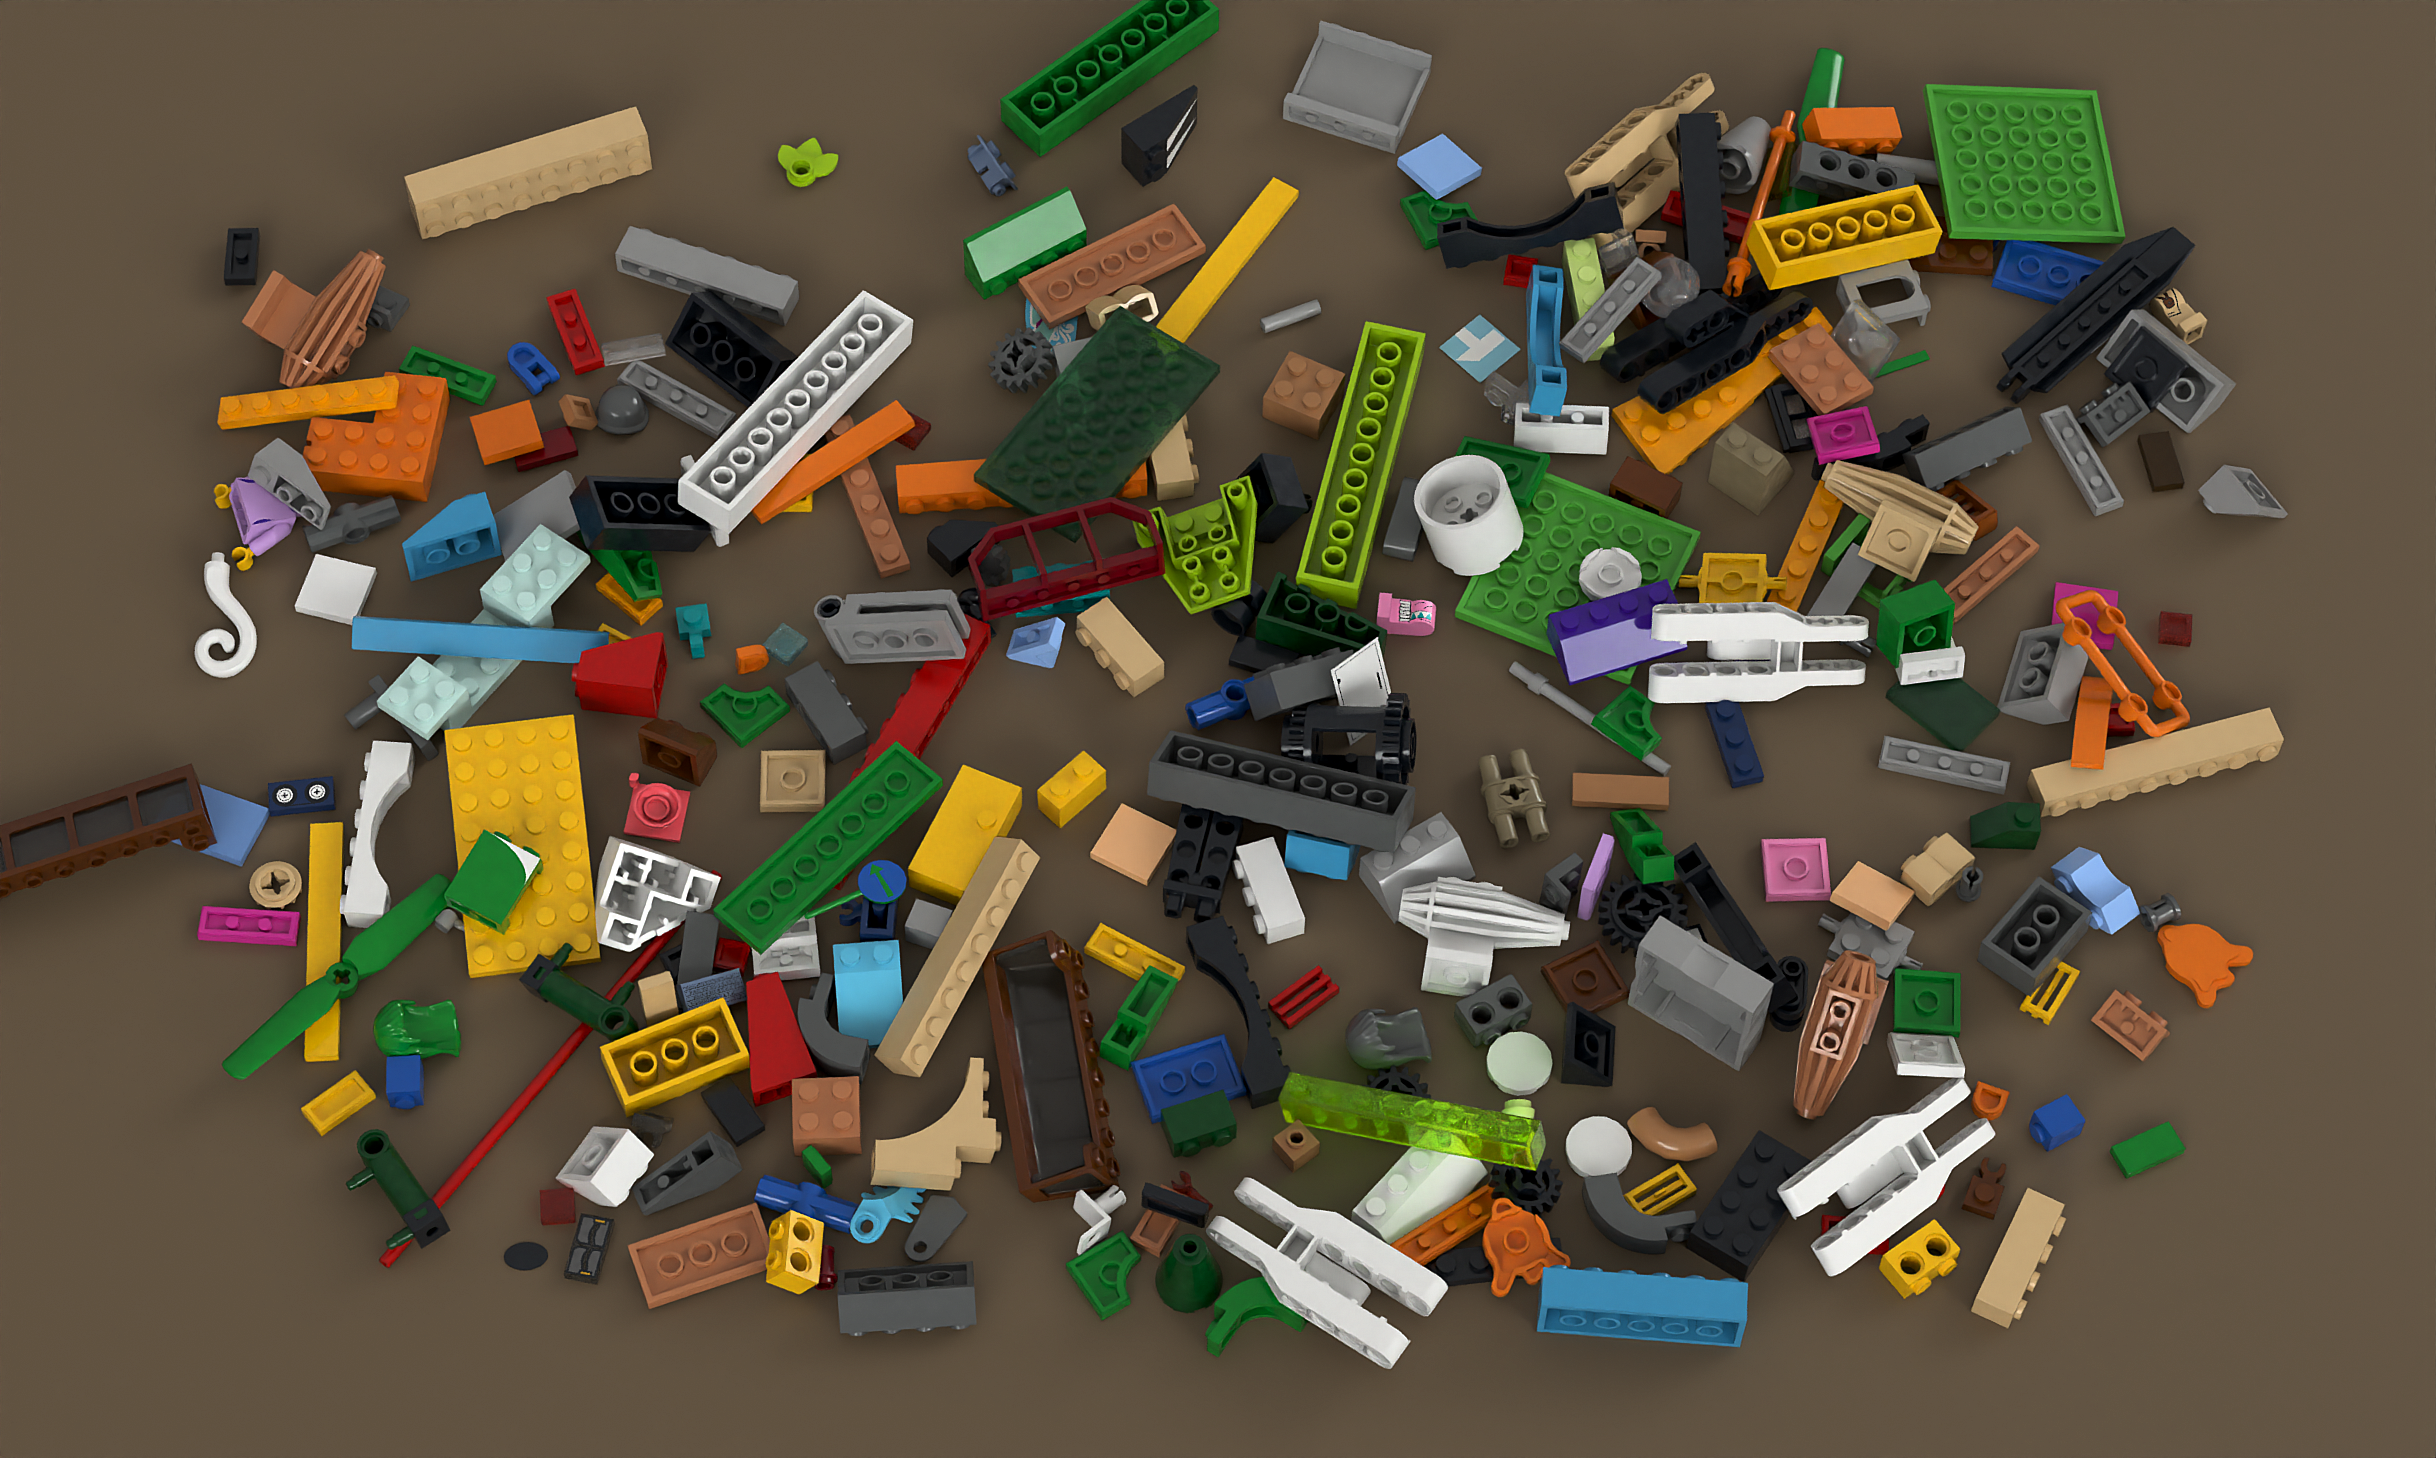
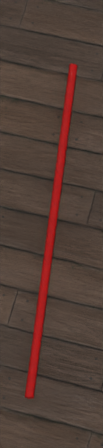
M715 870L711 871L712 874L721 877L720 881L722 880L720 873ZM685 920L660 936L656 935L604 997L611 1001L620 987H623L627 981L633 983L681 928ZM583 1022L578 1026L433 1195L432 1200L438 1209L443 1206L592 1032L593 1029ZM414 1238L393 1250L388 1248L379 1258V1262L386 1268H390Z

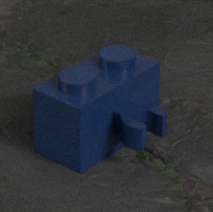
M864 896L863 904H858L854 899L842 904L841 909H849L853 912L849 915L840 914V924L852 926L857 922H861L860 943L895 940L899 898L887 904L873 903Z

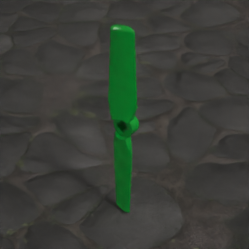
M1819 48L1817 50L1797 122L1799 145L1802 141H1806L1802 123L1813 108H1837L1845 59L1842 54L1833 49ZM1789 175L1783 185L1779 215L1816 207L1819 194L1788 186Z
M435 874L356 936L343 955L342 962L333 964L326 971L325 976L300 989L222 1062L223 1069L236 1079H245L329 1012L338 998L345 999L354 995L360 980L384 969L443 910L449 907L447 906L444 894L451 881L442 874ZM346 976L348 977V984L343 982L338 985L336 984V977L341 979Z

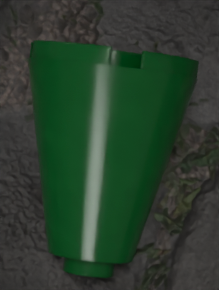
M1185 1234L1174 1242L1159 1264L1155 1283L1164 1304L1175 1311L1195 1313V1310L1204 1307L1206 1309L1212 1306L1220 1296L1223 1276L1220 1266L1204 1240L1194 1234Z

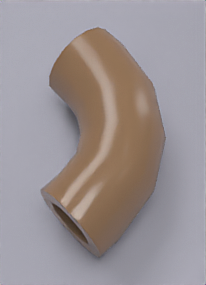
M1647 1107L1638 1111L1627 1122L1631 1133L1647 1150L1665 1159L1691 1161L1708 1157L1718 1150L1715 1136L1705 1122L1687 1128L1674 1127L1666 1123L1654 1107Z

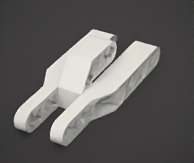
M1776 602L1655 605L1652 612L1651 639L1679 641L1680 644H1687V641H1707V656L1714 660L1771 661L1652 664L1649 668L1648 699L1657 703L1720 702L1722 700H1730L1732 702L1775 701L1805 686L1861 684L1865 681L1866 664L1864 662L1851 659L1802 660L1803 642L1864 640L1868 638L1869 620L1855 615L1803 616Z
M1952 1078L1946 1081L1906 1112L1869 1118L1778 1187V1194L1795 1220L1797 1219L1796 1217L1809 1212L1817 1205L1827 1203L1829 1201L1828 1197L1837 1192L1847 1209L1854 1208L1865 1202L1812 1243L1811 1248L1828 1276L1837 1275L1848 1269L1935 1203L1952 1169L1995 1136V1131L1988 1119L1982 1118L1972 1122L1934 1150L1922 1131L1971 1093L1963 1078Z
M1245 1177L1234 1191L1237 1199L1248 1208L1287 1231L1288 1234L1278 1248L1274 1249L1225 1217L1216 1216L1206 1229L1207 1235L1219 1246L1258 1269L1281 1304L1383 1368L1391 1369L1410 1343V1340L1408 1341L1399 1330L1389 1325L1386 1318L1383 1316L1378 1318L1361 1307L1371 1293V1290L1358 1277L1422 1316H1429L1447 1291L1448 1286L1445 1281L1337 1212L1297 1207L1256 1180Z

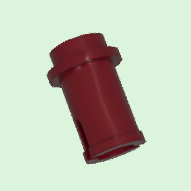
M822 1245L819 1283L814 1286L815 1289L821 1291L833 1289L834 1284L838 1280L837 1274L834 1273L835 1248L830 1245Z

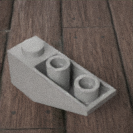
M276 438L254 455L248 477L322 530L331 506L303 456L281 439Z

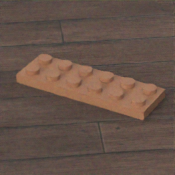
M1172 204L1018 279V286L1050 330L1086 312L1085 307L1096 298L1113 296L1117 291L1126 286L1141 285L1206 253V245L1177 206Z

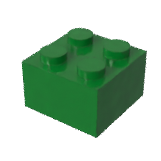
M1936 580L1917 585L1880 600L1876 645L1895 669L1899 668L1900 654L1950 648L1955 609L1954 601Z

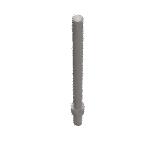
M1516 661L1511 665L1509 672L1528 684L1527 688L1537 695L1543 694L1614 742L1591 725L1593 718L1596 716L1594 713L1548 683L1549 679L1538 672L1534 674ZM1652 752L1642 760V762L1663 776L1671 768V765Z

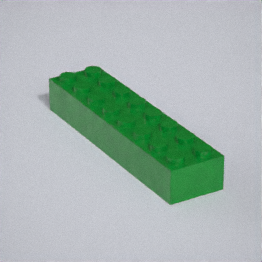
M1141 0L1001 98V121L1039 157L1043 156L1218 32L1219 8L1210 0Z

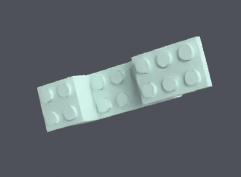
M540 524L482 586L480 593L484 609L471 623L552 628L554 621L551 605L590 564V556ZM441 655L431 665L418 656L377 700L378 708L426 740H429L439 728L442 730L461 728L522 660Z

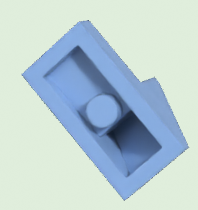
M1058 617L1014 629L1006 656L1012 660L1053 668L1061 646L1065 623Z

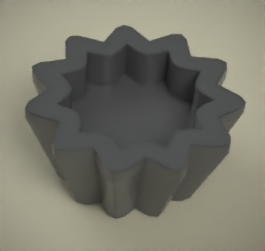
M994 544L978 566L981 578L987 586L991 583L998 586L1007 577L1011 558L1007 555V550H1004L1001 545Z

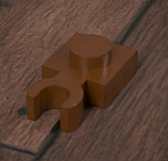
M1985 1157L1979 1168L1980 1177L1972 1176L1961 1209L1994 1220L2005 1187L1997 1183L2004 1177L2006 1164L2002 1163L1998 1172H1991L1987 1168L1989 1158Z

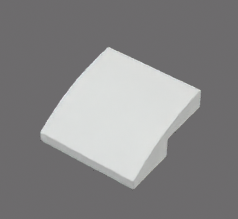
M803 915L761 955L752 948L754 977L759 974H771L777 971L781 981L820 977L815 917L805 919Z

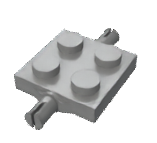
M1850 913L1842 922L1823 914L1818 923L1819 927L1821 926L1835 934L1834 941L1826 955L1834 960H1837L1845 950L1865 954L1876 961L1877 977L1887 981L1891 974L1894 973L1895 968L1922 969L1923 963L1906 956L1907 947L1912 941L1915 931L1895 921L1887 931L1853 913Z

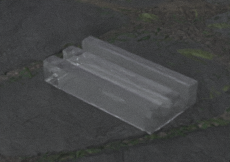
M660 333L601 344L605 366L666 356L662 334Z

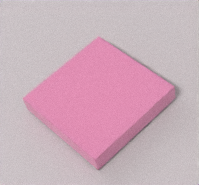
M1826 838L1761 839L1760 848L1765 902L1830 900L1831 888Z

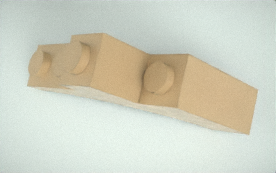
M970 1057L965 1072L963 1091L955 1104L941 1119L909 1136L875 1141L871 1154V1185L950 1191L954 1179L960 1178L961 1161L991 1164L994 1152H999L1001 1148V1132L996 1131V1119L988 1118V1101H983V1091L988 1090L989 1072L983 1071L984 1058Z

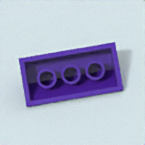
M1667 579L1549 614L1546 635L1569 686L1687 650V644H1680L1679 641L1651 639L1653 607L1659 604H1678Z

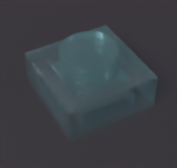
M782 623L763 643V646L768 654L789 667L808 646V639L785 623Z

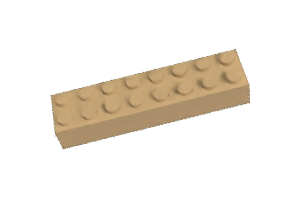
M635 106L404 176L412 215L421 238L426 239L440 236L445 232L458 228H466L484 220L496 219L501 215L517 210H525L530 206L543 202L555 201L569 194L581 193L602 184H610L628 176L640 175L645 171L651 170L652 164L648 135Z

